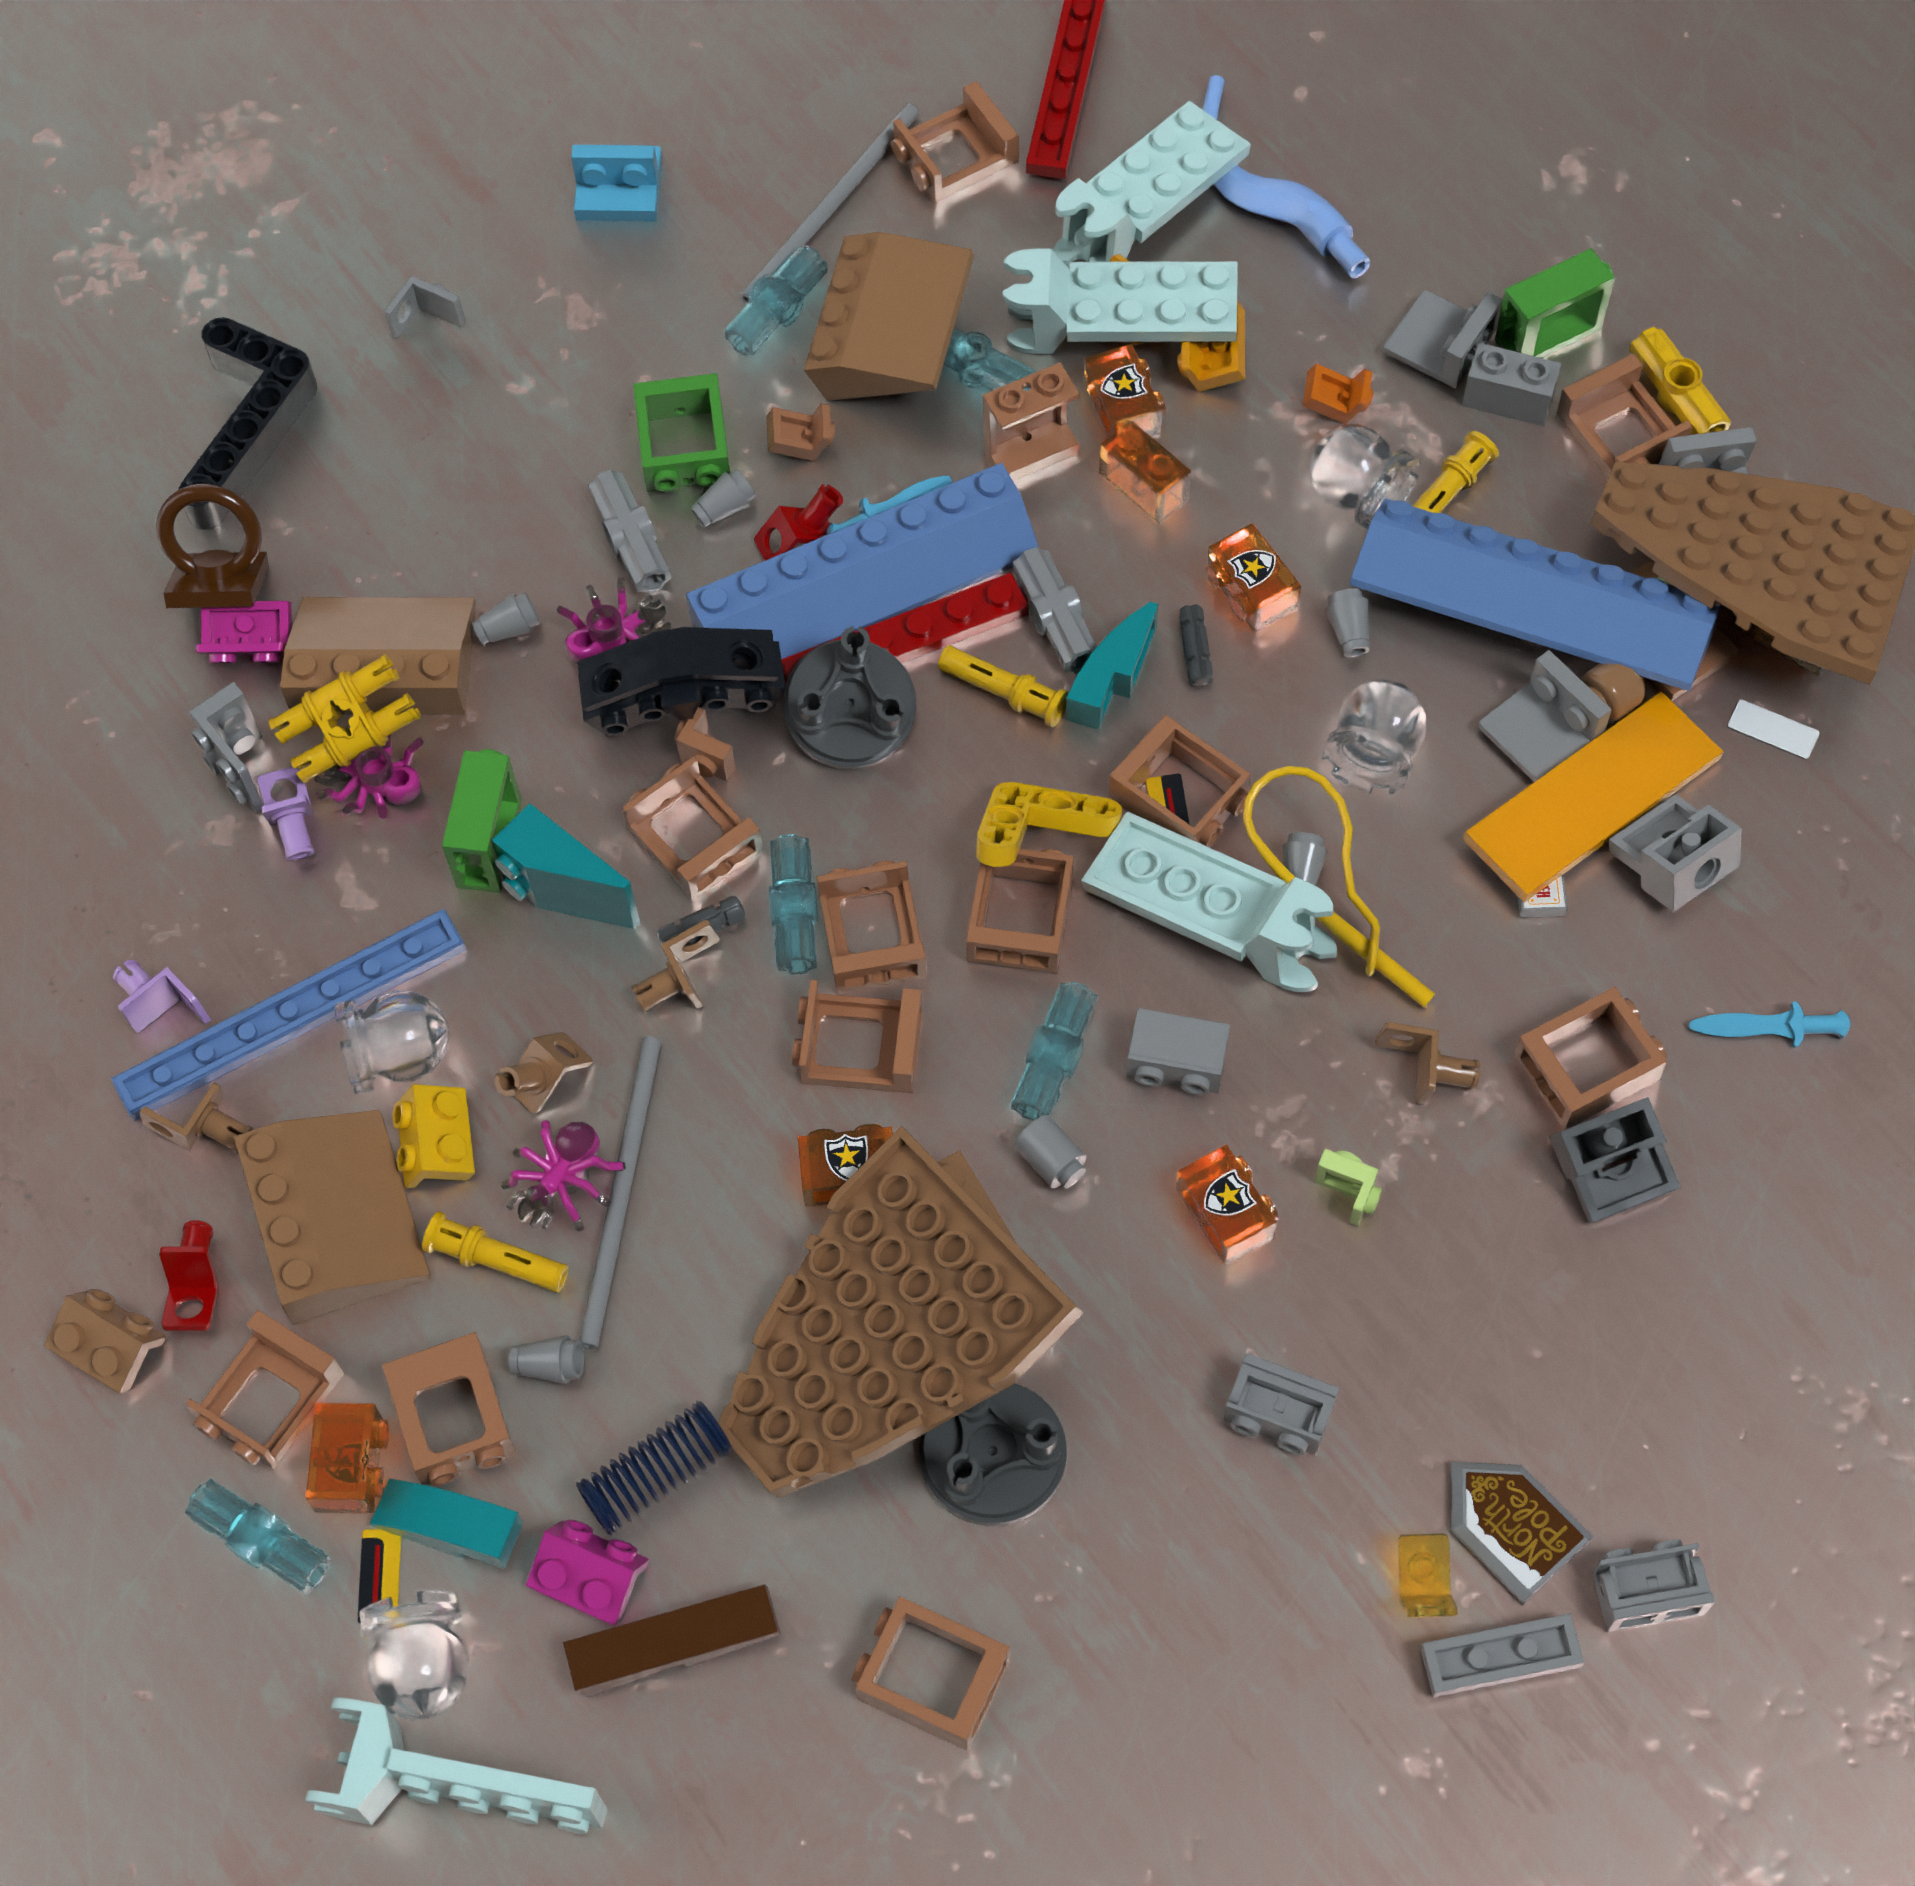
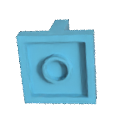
M572 145L571 159L576 179L575 219L581 221H657L663 157L661 146Z

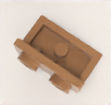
M89 1289L88 1291L66 1295L43 1346L115 1392L121 1394L130 1391L148 1350L162 1346L166 1335L153 1328L154 1323L146 1316L128 1312L115 1304L116 1299L105 1291Z

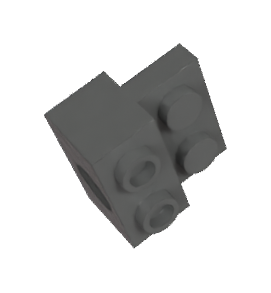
M1648 1097L1548 1136L1566 1180L1571 1179L1589 1224L1681 1188L1663 1146V1143L1667 1142ZM1630 1155L1633 1159L1605 1171L1601 1169L1611 1162Z

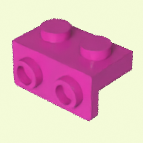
M255 601L253 607L201 608L202 644H196V653L209 656V663L215 664L236 663V655H252L253 662L255 663L279 662V655H284L292 630V602Z
M577 1520L560 1521L544 1532L525 1586L615 1626L622 1620L637 1575L646 1570L649 1559L637 1554V1548L628 1542L617 1539L608 1541L593 1534V1529L583 1522Z

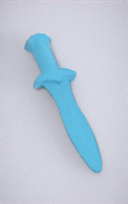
M938 476L923 480L880 503L869 504L868 498H862L859 502L860 514L840 524L830 523L827 535L949 485L952 482L951 477Z
M1794 1001L1790 1004L1791 1010L1781 1014H1716L1694 1019L1689 1022L1688 1026L1689 1029L1695 1032L1722 1037H1748L1762 1034L1780 1035L1793 1039L1792 1046L1797 1048L1801 1044L1804 1034H1835L1843 1039L1850 1030L1851 1021L1843 1010L1833 1015H1804L1798 1002Z

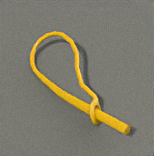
M1285 766L1267 772L1253 784L1244 801V825L1247 835L1257 851L1279 879L1286 881V884L1295 877L1256 833L1252 820L1253 802L1261 788L1278 777L1286 775L1306 776L1319 783L1336 803L1344 827L1341 856L1347 897L1371 925L1370 939H1367L1334 911L1332 916L1317 917V919L1337 938L1366 960L1367 976H1372L1375 969H1377L1425 1008L1436 994L1378 948L1380 936L1378 919L1355 892L1350 860L1353 826L1345 800L1325 776L1307 767Z

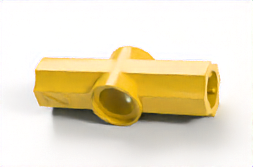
M1653 326L1642 331L1631 342L1629 352L1631 354L1634 353L1642 363L1643 371L1657 388V401L1665 411L1675 413L1682 423L1688 420L1692 425L1691 435L1728 430L1731 420L1701 382L1702 370L1700 366L1689 358H1683L1662 328L1656 329Z

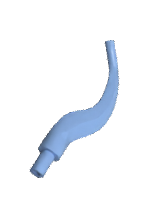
M1213 75L1209 78L1202 109L1215 119L1218 116L1225 80L1218 75ZM1238 165L1214 183V186L1224 198L1234 205L1249 212L1285 221L1298 227L1322 256H1333L1351 278L1360 277L1369 269L1370 259L1351 239L1354 232L1353 227L1325 198L1309 187L1294 181L1254 175Z

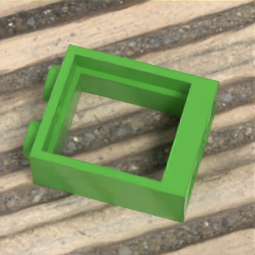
M1590 248L1506 288L1495 342L1500 348L1543 358L1601 330L1615 280L1611 267L1607 262L1601 261L1593 249Z
M717 373L633 383L642 468L647 492L657 490L667 492L676 488L697 485L712 486L725 471L728 474L730 473ZM712 413L716 450L653 457L649 421Z
M483 749L479 752L464 750L442 843V849L456 888L501 893L504 877L495 863L497 856L491 840L518 815L522 797L509 755H503L496 750Z

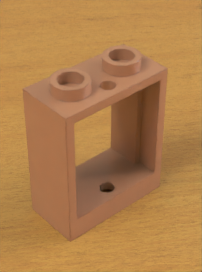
M1165 715L1109 775V797L1132 814L1210 847L1220 836L1223 830L1222 824L1231 814L1236 817L1244 810V801L1249 793L1251 774L1175 720ZM1170 754L1226 792L1194 828L1139 789Z
M1019 849L1016 860L1008 866L992 867L980 862L966 939L967 961L1058 974L1074 877V856L1065 855L1063 852L1055 849H1044L1041 851ZM994 876L1059 885L1050 936L985 927Z
M1616 987L1521 1035L1514 1053L1515 1058L1564 1130L1659 1081L1668 1062L1662 1043L1654 1035L1650 1036L1640 1023V1015L1634 1003L1628 998L1624 999ZM1607 1015L1639 1061V1064L1581 1094L1548 1044Z
M899 1596L894 1609L886 1607L878 1620L874 1635L880 1638L872 1654L863 1653L855 1668L852 1681L858 1683L855 1688L859 1701L968 1751L1010 1662V1647ZM906 1621L983 1656L954 1720L877 1684Z

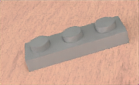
M1571 1613L1425 1642L1420 1647L1433 1698L1582 1668L1584 1664Z

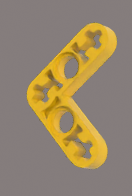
M1018 782L1000 783L993 789L979 827L975 857L981 863L992 867H1004L1013 864L1017 858L1028 825L1095 837H1110L1121 821L1122 806L1118 802L1105 797Z

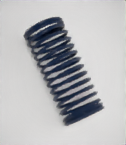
M696 1401V1404L692 1403L693 1412L690 1409H684L685 1419L680 1415H675L676 1426L672 1422L666 1421V1431L659 1427L656 1428L658 1439L653 1434H647L649 1446L644 1441L638 1440L639 1451L634 1447H628L630 1458L625 1453H619L621 1465L616 1460L610 1459L609 1464L612 1472L606 1466L601 1465L600 1472L603 1479L596 1472H591L593 1484L585 1478H582L580 1482H576V1487L582 1498L608 1535L617 1532L616 1525L618 1528H623V1524L610 1505L599 1483L613 1499L627 1521L632 1522V1517L623 1505L608 1476L625 1496L636 1514L639 1516L642 1514L617 1469L634 1489L645 1507L651 1509L650 1503L636 1483L626 1462L637 1474L657 1503H660V1498L646 1478L636 1457L652 1475L664 1495L669 1497L670 1493L656 1473L645 1450L666 1475L673 1488L679 1490L678 1484L666 1468L653 1442L672 1464L681 1480L688 1484L687 1477L673 1458L662 1435L678 1453L693 1477H697L698 1474L683 1453L672 1430L689 1449L700 1468L706 1471L707 1467L690 1443L681 1423L695 1438L710 1463L716 1465L715 1458L701 1440L690 1416L706 1434L721 1458L725 1459V1456L733 1452V1448L724 1431L701 1401Z

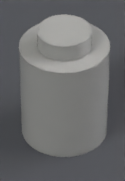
M1043 1115L1031 1122L1014 1142V1148L1051 1188H1057L1061 1185L1064 1188H1069L1086 1171L1083 1164L1087 1156L1049 1115Z

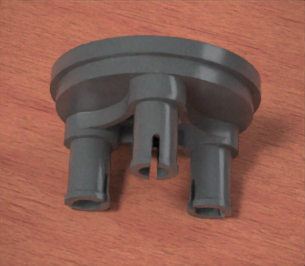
M851 626L842 633L841 640L830 641L812 649L795 665L786 682L783 712L792 738L811 758L824 765L838 769H863L888 759L906 741L915 719L916 695L913 682L901 662L886 649L871 643L869 634L865 629L858 626V633H854V626Z
M1014 1383L1010 1387L921 1435L919 1444L920 1467L930 1493L944 1509L954 1516L976 1525H1009L1032 1516L1042 1509L1054 1496L1065 1472L1067 1458L1066 1438L1060 1420L1050 1405L1035 1392Z

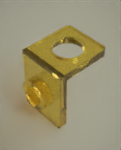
M1445 1533L1400 1535L1398 1537L1399 1596L1406 1616L1434 1617L1458 1615V1607L1451 1596L1448 1536Z

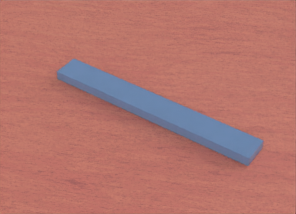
M442 909L112 1077L111 1080L133 1121L141 1118L139 1112L143 1106L155 1111L463 953L466 951L465 944L445 909Z

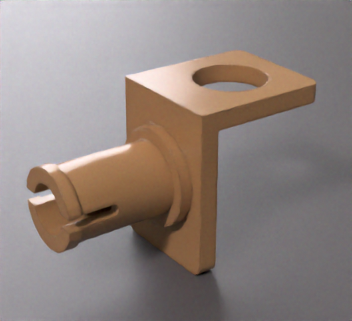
M708 920L698 923L661 944L668 959L666 963L667 968L639 984L631 986L645 1012H648L652 1007L679 992H682L683 995L686 994L697 1009L703 1006L681 963L719 942L720 938ZM697 936H703L695 944L684 946L689 940Z
M1386 1022L1375 1037L1374 1045L1418 1053L1417 1104H1424L1435 1090L1436 1082L1466 1087L1470 1090L1476 1089L1480 1071H1475V1069H1480V1061L1440 1055L1438 1050L1439 1030ZM1407 1035L1413 1037L1414 1039L1398 1040L1392 1038L1391 1036Z
M563 1032L533 1037L517 1064L501 1067L499 1069L501 1074L496 1073L494 1083L500 1094L508 1097L514 1096L531 1113H538L565 1072L590 1067L593 1059ZM555 1045L567 1049L574 1058L559 1052Z
M215 1082L211 1085L184 1127L145 1106L139 1112L142 1124L145 1127L189 1151L199 1137L206 1135L239 1154L234 1136L253 1130V1127L246 1126L218 1110L223 1100L221 1085Z

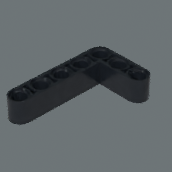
M221 317L209 321L202 330V340L210 361L218 371L247 383L252 388L181 482L178 490L195 484H211L226 488L241 497L315 396L317 381L309 358L302 350L232 319ZM196 502L184 507L190 523L202 530L217 527L230 512L227 508L212 502Z

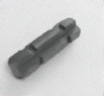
M1197 604L1185 605L1180 608L1179 620L1183 631L1182 640L1186 665H1188L1189 683L1195 687L1200 685L1207 686L1212 682L1213 671L1212 664L1209 661L1210 652L1206 626L1203 623L1205 621L1203 608Z
M730 896L719 901L720 906L716 908L712 904L680 918L681 923L678 925L671 922L660 927L657 930L659 941L663 944L704 920H708L713 929L718 932L723 930L722 925L725 923L731 926L745 919L744 908L737 896ZM697 936L688 942L691 944L702 939L703 936Z

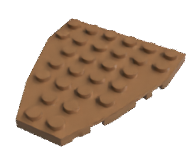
M1615 462L1590 522L1601 533L1616 540L1618 545L1630 555L1637 551H1642L1655 561L1652 571L1671 585L1711 609L1715 605L1718 607L1724 605L1729 608L1737 617L1735 624L1746 631L1755 624L1773 635L1774 640L1771 646L1780 652L1871 685L1876 675L1915 549V515L1908 510L1893 508L1871 500L1864 494L1851 493L1840 488L1712 468L1680 469L1679 466Z
M902 1126L833 1194L826 1206L831 1211L819 1235L811 1234L804 1245V1248L809 1251L795 1276L788 1273L760 1322L751 1342L757 1347L746 1373L739 1371L732 1387V1398L724 1407L718 1424L727 1436L732 1448L766 1489L777 1498L873 1462L1010 1387L1084 1313Z

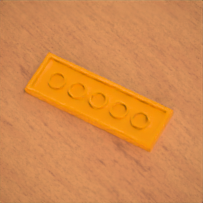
M1661 691L1465 831L1462 840L1525 903L1607 843L1614 835L1647 814L1718 762L1724 751Z

